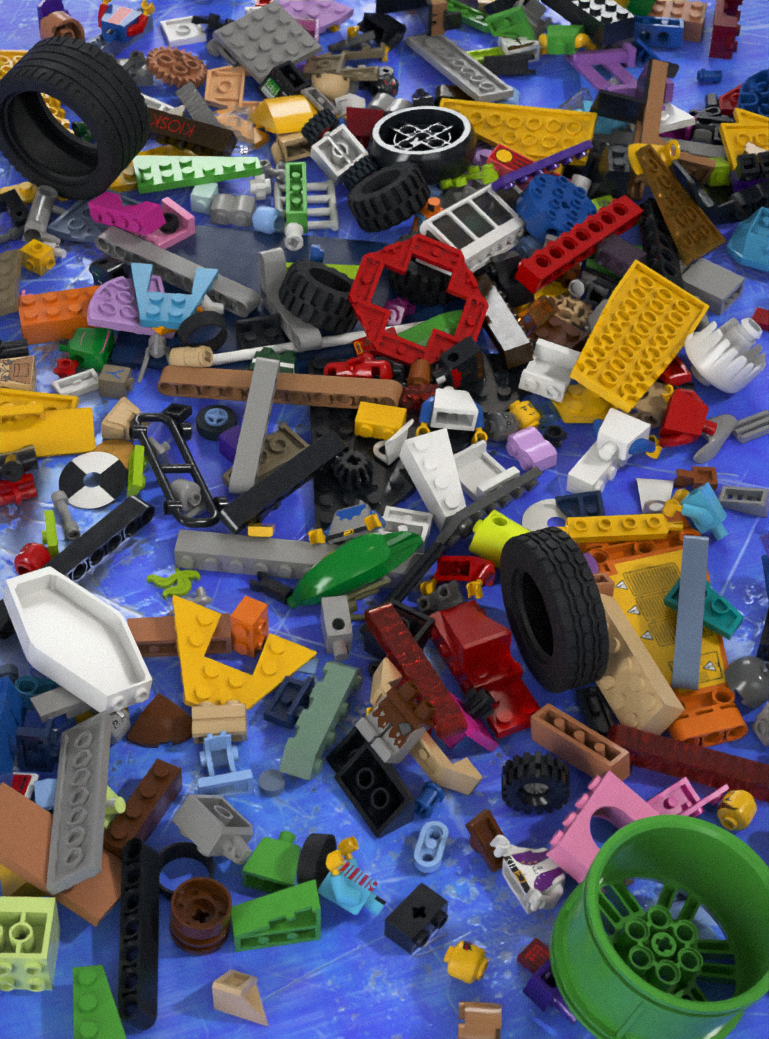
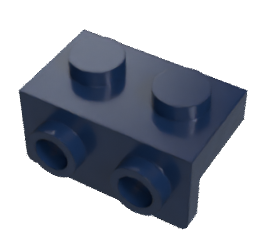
M309 675L306 681L303 682L286 676L264 711V720L293 730L303 709H306L307 704L310 702L309 696L315 686L314 677Z

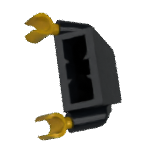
M365 12L363 19L357 23V27L351 26L347 29V35L350 38L359 35V31L363 33L373 31L374 41L378 44L385 42L386 51L384 57H382V62H386L388 60V51H392L403 39L406 26L390 15Z

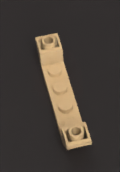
M388 657L382 660L373 674L370 703L373 707L378 705V702L386 696L390 688H396L403 677ZM427 731L409 751L434 784L470 795L483 779L482 775L468 758L452 764Z

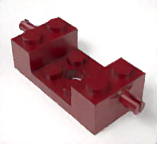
M716 0L709 57L732 60L733 52H737L738 41H735V36L740 35L741 25H737L741 15L738 5L742 6L743 0Z

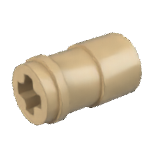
M206 346L193 348L176 347L170 351V365L207 368L213 363V352L210 347Z

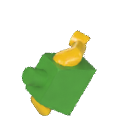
M548 25L547 34H541L538 39L540 56L543 54H575L583 46L585 50H597V45L593 44L589 36L584 33V25Z

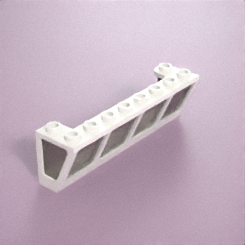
M490 184L425 220L421 224L420 233L461 250L468 269L473 273L491 262L490 257L507 252L517 246L518 239L530 234L525 228L527 223L523 218H519L516 211V200L523 191L515 184L513 188L505 192L503 189L494 192ZM416 258V262L421 263L430 268L443 272L447 275H452V272H449L447 270H444L442 268H439L437 266H434L432 264H429Z

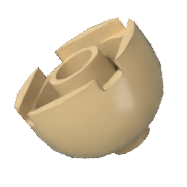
M316 74L311 76V87L315 86L335 106L336 98L348 94L350 79L347 77L345 81L342 75L321 74V78H316Z

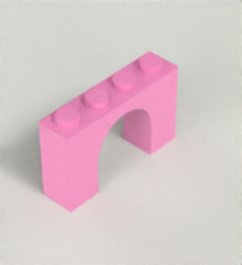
M610 770L602 777L596 775L587 786L590 791L587 794L584 793L576 801L575 806L577 810L567 815L562 822L565 826L562 831L558 830L549 841L552 846L546 855L579 884L585 879L592 861L600 850L590 833L591 817L603 818L618 829H621L636 820L660 814Z

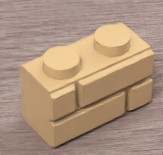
M229 700L225 702V705L201 702L198 706H192V737L194 744L203 743L207 734L212 733L213 736H219V733L222 731H226V734H231V742L248 741L246 704H241L237 700Z

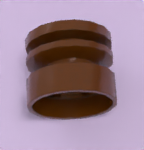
M196 877L182 882L175 889L171 899V938L175 945L186 953L197 956L211 954L219 950L228 939L232 912L231 895L226 887L215 879Z

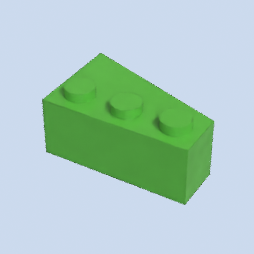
M316 880L301 883L232 906L231 927L235 952L321 940V906Z

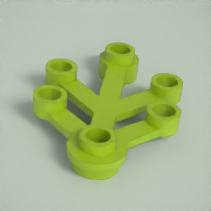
M493 163L481 166V171L479 166L475 165L469 167L467 173L453 180L451 178L442 180L437 186H440L441 190H447L452 187L464 186L468 180L481 178L483 184L495 182L499 179V176L494 169Z

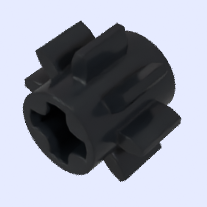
M472 687L464 694V698L467 701L463 704V707L475 720L479 716L486 720L494 713L492 705L496 701L484 687L478 691L475 687Z

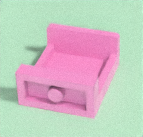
M169 197L161 200L163 214L172 213L177 216L179 226L176 231L166 234L158 228L149 235L129 230L128 232L163 249H167L195 234V217Z

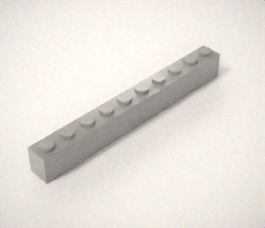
M180 529L174 550L175 567L257 575V572L261 571L268 577L300 580L314 564L340 545L326 543L311 545L310 542ZM415 552L397 568L366 586L388 578L390 582L379 588L394 589L424 553ZM422 579L418 582V584L413 588L412 591H421L420 584L422 583Z

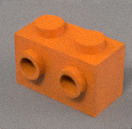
M245 595L230 615L232 650L251 658H255L258 652L263 650L269 635L268 604Z

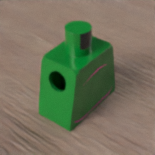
M78 328L73 339H60L59 351L69 352L70 360H77L79 362L78 367L88 370L94 368L96 372L101 373L104 364H108L115 346L114 331L109 328Z

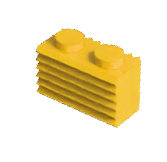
M360 401L355 418V435L365 438L374 437L375 439L379 438L387 441L406 424L407 409Z

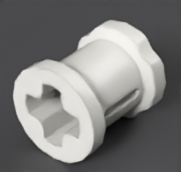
M289 223L285 227V235L287 236L285 238V246L292 251L300 250L304 245L303 238L301 237L303 235V227L298 223Z

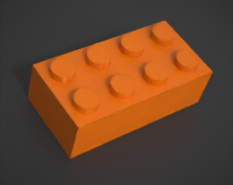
M101 285L20 296L18 315L23 339H27L28 345L60 341L61 338L73 339L78 328H103L87 324L89 303L95 291Z

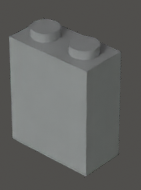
M702 257L697 262L692 263L688 270L682 274L684 290L693 296H699L701 301L710 306L708 311L718 316H721L743 293L744 277Z

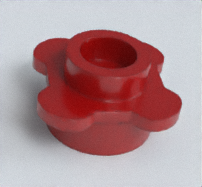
M64 358L58 359L57 367L53 369V372L60 378L76 374L75 368L79 366V362Z

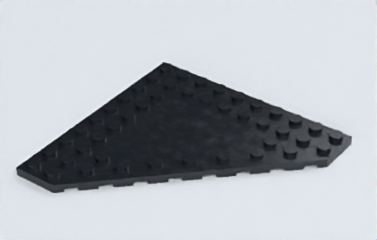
M499 353L482 354L486 378L456 390L469 392L471 398L482 407L485 424L489 414L493 412H509L508 407L517 400L522 402L527 395L531 396L533 394L518 388L521 374L527 368L529 362L508 369ZM374 357L375 360L388 361L391 366L395 362L385 357ZM351 358L308 359V374L324 375L323 371L327 363L345 362ZM440 361L431 365L432 372L441 368ZM401 364V377H396V379L392 377L391 380L406 383V392L401 393L398 407L407 409L406 423L412 418L414 420L408 428L407 439L415 437L417 428L421 426L419 418L423 402L430 396H435L436 389H443L450 385L447 381L436 385L431 377L429 390L424 393H415L407 386L410 367ZM310 406L312 443L330 430H334L349 446L351 451L359 449L360 453L367 452L368 456L372 458L374 469L373 476L369 479L367 485L361 483L359 488L356 485H351L348 488L347 483L340 485L338 479L334 476V463L313 478L315 529L326 531L333 521L335 512L350 507V502L354 499L362 500L369 505L371 510H376L383 516L386 506L395 507L399 502H404L416 492V487L400 457L388 465L374 455V445L384 441L383 439L365 438L355 435V418L358 409ZM428 425L430 432L444 429L430 427V425ZM447 429L453 454H457L465 447L471 445L475 429L474 431ZM385 446L379 448V452L386 455Z

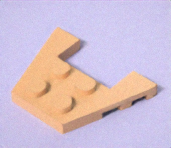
M232 65L208 70L204 101L208 106L250 117L262 102L243 101L246 76L251 75L242 66L232 67Z

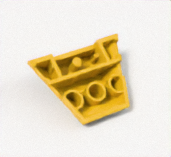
M303 94L268 98L261 102L249 117L247 123L256 125V128H265V131L274 134L302 131L301 129L304 127V124L309 122L308 120L313 118L316 113L318 114L319 111Z

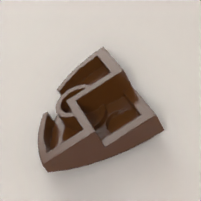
M158 693L131 728L126 737L127 741L149 748H158L159 743L166 744L171 741L174 746L193 738L192 717L174 702Z

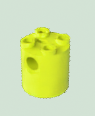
M493 510L484 520L479 519L473 527L475 534L468 550L480 558L493 561L495 567L500 570V558L504 544L514 536L531 531L497 510Z

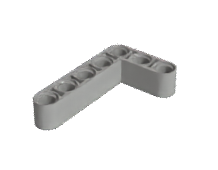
M277 247L258 252L261 297L265 308L271 315L279 314L281 329L299 353L322 347V337L318 328L303 322L299 317H295L292 315V312L287 311L285 306L280 303L278 291L287 274L286 259L282 248Z

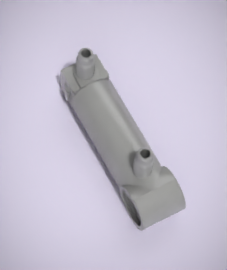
M41 185L37 188L25 223L22 241L29 243L31 240L36 239L40 242L45 241L60 245V238L45 233L51 214L54 213L60 216L66 211L64 208L54 205L58 196L54 188L46 185Z

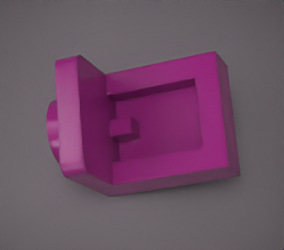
M403 297L386 301L384 308L391 311L387 325H402L404 316L414 314L416 306L410 304L409 300Z

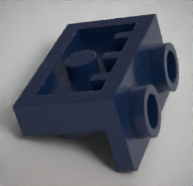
M54 718L47 719L45 729L17 727L15 736L20 769L53 773L55 762H59L60 746H57L59 729L55 728Z

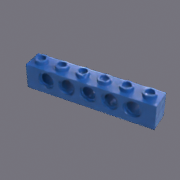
M635 15L633 34L635 41H633V46L636 40L639 39L646 46L652 48L657 46L669 49L681 48L684 19Z

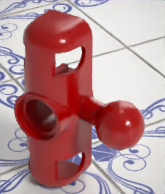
M363 352L358 357L351 358L345 362H329L325 365L323 371L325 376L375 379L373 376L380 375L379 379L391 380L393 377L390 363L386 360H375L373 355L368 352Z

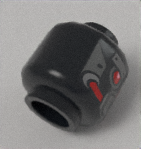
M389 73L380 75L378 81H371L370 93L373 98L377 93H386L392 97L398 94L399 82Z

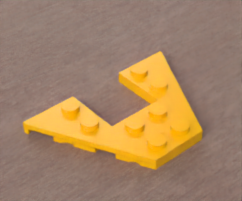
M176 595L172 597L171 604H173L175 619L174 628L177 635L176 643L180 659L181 683L184 690L183 699L184 704L187 706H198L201 702L225 705L226 701L237 700L241 704H246L247 711L251 710L260 700L276 690L286 676L292 677L301 667L311 659L313 660L317 654L314 650L269 633L253 675L247 674L204 656L221 613Z

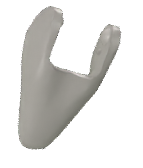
M723 414L707 419L717 423V428L713 436L701 433L700 436L705 438L708 443L694 454L693 460L696 463H706L712 460L720 451L725 440L737 424V419L733 415Z

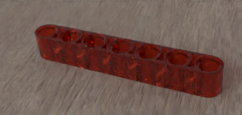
M387 602L365 610L364 616L367 626L388 659L403 676L401 679L403 683L407 681L414 682L420 689V694L414 699L417 705L422 700H428L437 709L430 721L438 738L443 740L466 731L467 722L463 712L393 605Z
M612 725L608 729L606 738L629 752L630 765L680 779L686 777L688 781L717 789L727 784L730 788L727 790L728 792L731 790H745L754 799L769 803L768 764L624 725Z

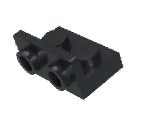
M279 314L236 321V338L240 350L285 343L280 327Z

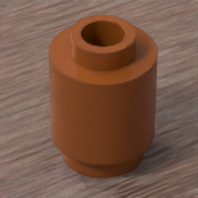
M417 359L410 366L407 386L415 393H424L430 388L433 370L427 360Z

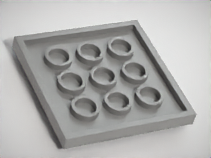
M276 0L214 31V38L259 84L264 81L273 67L288 60L297 65L320 53L322 50V46Z

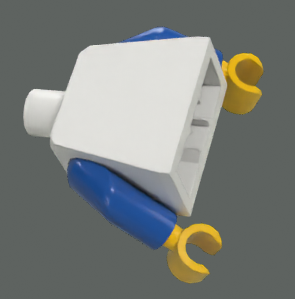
M446 386L443 389H436L435 396H430L423 402L419 418L421 426L417 428L415 437L419 434L430 433L428 425L433 428L474 431L475 429L471 445L476 444L478 439L480 441H487L488 436L482 431L484 428L483 409L471 398L469 392L455 390L451 386Z
M610 408L604 421L596 419L593 422L594 438L597 439L596 447L599 450L600 457L604 460H610L613 456L621 460H627L632 455L643 452L651 458L658 459L662 447L656 446L654 442L649 441L650 424L616 409Z

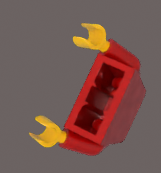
M667 384L664 388L668 394L661 393L662 399L668 402L658 436L661 437L657 439L656 436L649 435V441L655 442L656 446L670 448L691 444L700 437L701 433L713 436L717 423L706 419L709 407L704 404L696 392L679 388L674 390L672 385Z
M440 556L437 561V570L431 576V580L420 584L422 596H427L436 591L435 585L440 586L443 582L450 583L456 580L460 585L467 587L469 599L476 595L477 599L483 597L482 587H491L496 578L495 564L493 561L476 556Z

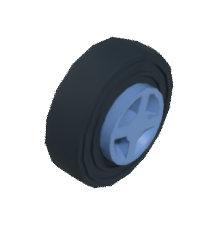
M223 405L207 406L199 411L196 416V429L198 433L205 439L219 441L218 435L237 425L235 412Z

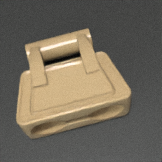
M122 397L101 423L102 438L137 441L138 439H131L129 437V427L132 425L134 416L142 412L126 397ZM142 422V425H146V427L151 424V422Z

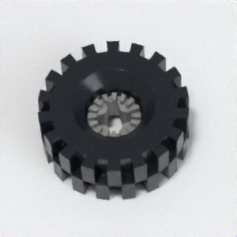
M529 752L523 753V757L519 755L513 756V761L508 759L506 766L503 765L501 795L503 802L506 801L508 807L514 806V810L520 812L521 809L524 810V814H530L531 811H534L536 814L542 815V811L552 813L553 808L561 809L562 804L566 805L568 798H570V770L566 762L562 763V759L558 756L553 759L552 754L549 753L542 756L541 752H535V755H530Z

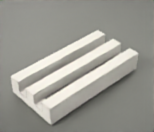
M94 368L51 382L52 389L56 394L80 396L99 389V376Z

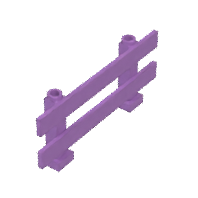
M629 42L622 43V48L577 51L575 54H564V58L598 92L600 89L635 97L637 79L620 64L623 63L627 68L635 67L636 48ZM591 65H602L622 85H611ZM668 77L666 78L663 100L665 103L672 102L674 82Z

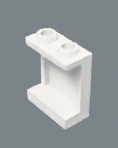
M538 338L533 353L534 360L530 361L527 368L523 370L518 388L562 403L572 381L569 375L581 352Z
M484 440L470 445L457 454H453L462 490L473 501L481 499L520 476V471L515 466L506 470L486 451L487 443Z

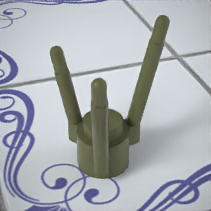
M388 578L347 594L351 621L368 620L371 615L353 614V612L357 611L356 601L379 593V587L390 582Z

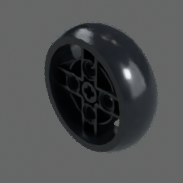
M437 106L410 107L386 115L376 123L368 141L369 157L379 167V170L395 163L399 164L409 161L419 167L429 186L440 184L439 182L451 178L453 180L461 176L471 166L477 152V137L470 121L457 111Z

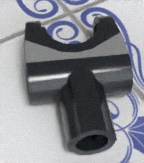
M33 444L23 446L15 451L0 453V478L3 477L9 482L19 481L24 472L39 469Z

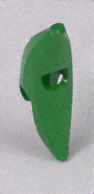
M410 531L392 532L384 535L381 533H368L352 538L314 564L300 579L293 594L286 598V601L291 609H295L298 606L321 604V598L352 593L397 568L423 545V540L419 534Z

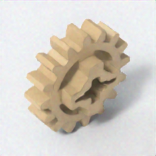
M571 294L568 297L560 295V299L554 297L552 302H548L545 317L550 318L554 314L578 329H583L587 325L588 316L593 310L592 305H587L584 302L585 300H580V297L572 298Z

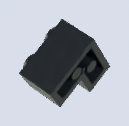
M515 250L490 257L491 265L488 266L492 278H495L498 292L501 291L503 293L505 303L508 302L511 309L535 300L534 294L514 278L518 271L517 266L521 261L520 255Z

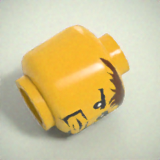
M731 790L721 800L716 813L724 828L741 831L746 829L757 812V805L749 792L745 790Z

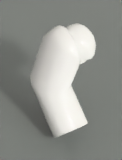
M205 294L204 301L199 307L203 311H215L224 314V303H214Z

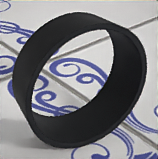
M215 311L195 313L181 323L178 328V337L184 347L206 346L210 347L212 352L223 346L227 340L228 333L225 319L220 313ZM214 325L222 328L219 334L209 341L197 344L187 342L190 334L201 327Z
M311 833L306 838L298 861V884L315 879L317 890L329 873L326 866L327 855L337 850L336 839L333 834Z
M191 842L174 843L159 852L160 872L165 865L175 859L192 858L204 864L209 872V878L213 879L214 861L212 856L206 857L197 850V845ZM159 882V892L165 898L171 900L174 891L167 889Z

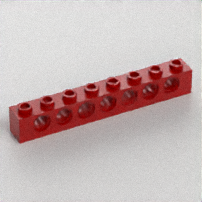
M626 195L619 199H613L607 207H601L595 215H589L583 223L575 224L569 232H563L557 240H551L542 250L537 249L530 258L522 259L517 266L518 271L514 278L531 293L535 294L634 227L644 210Z

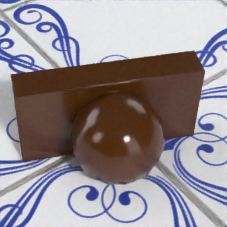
M484 809L465 824V827L470 834L469 843L471 848L482 855L491 872H497L503 866L504 856L502 855L500 858L495 857L493 852L496 847L491 846L490 843L497 835H503L490 809Z

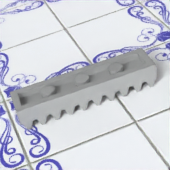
M191 81L175 92L193 120L222 127Z

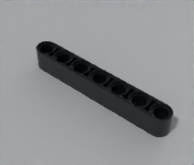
M330 430L229 503L220 511L217 517L234 535L238 534L334 463L339 453H346L349 446L334 430Z
M132 838L125 844L122 851L118 1014L120 1019L144 1031L154 1025L158 1011L160 855L156 849L141 839Z

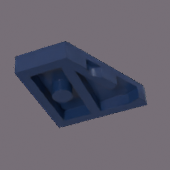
M601 490L555 497L556 506L567 518L605 516Z

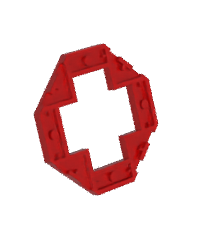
M417 234L408 240L396 242L384 247L382 250L363 256L348 299L375 354L408 367L417 359L427 360L432 365L440 361L439 356L468 336H471L475 342L477 341L489 305L485 297H482L478 289L479 285L472 271L468 269L461 250L425 235ZM411 256L452 272L445 292L466 300L454 336L433 328L426 347L384 331L391 311L370 303L383 267L404 275Z

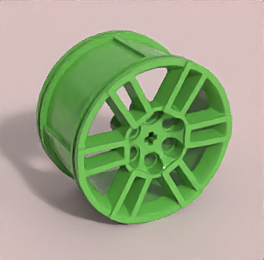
M657 815L636 820L619 829L601 847L592 861L585 879L568 896L558 912L553 925L549 947L551 970L561 996L570 1011L596 1039H725L738 1024L744 1011L758 1002L769 991V867L756 852L738 837L715 824L701 819L681 815ZM639 879L663 884L657 904L645 912L623 880ZM601 888L604 889V891L607 893V895L609 896V898L611 899V901L614 903V905L616 906V908H615V907L613 906V904L609 901V899L604 895V893L601 891ZM679 892L686 896L687 899L678 918L672 919L669 911L676 893ZM700 906L716 922L726 940L697 939L698 930L692 921ZM603 925L605 926V928L609 931V933H610L611 935H607V934H606ZM703 959L733 960L734 965L703 962ZM695 981L734 984L736 987L733 998L709 1002Z

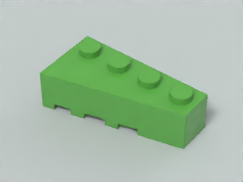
M103 965L73 967L74 1039H127Z

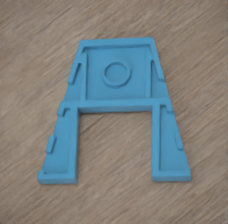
M131 263V273L141 327L158 328L163 326L166 329H178L181 323L189 316L195 314L197 307L203 303L205 294L211 290L213 281L218 278V269L196 267L192 293L187 295L181 293L149 292L153 264Z

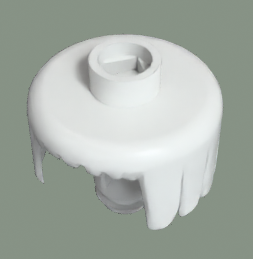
M749 317L741 319V324L736 318H731L717 329V323L713 321L701 332H693L687 336L684 347L692 363L691 371L703 385L710 386L712 384L723 392L734 394L741 391L764 370L766 355L765 353L759 355L762 351L761 345L758 344L750 349L756 343V339H760L762 329Z

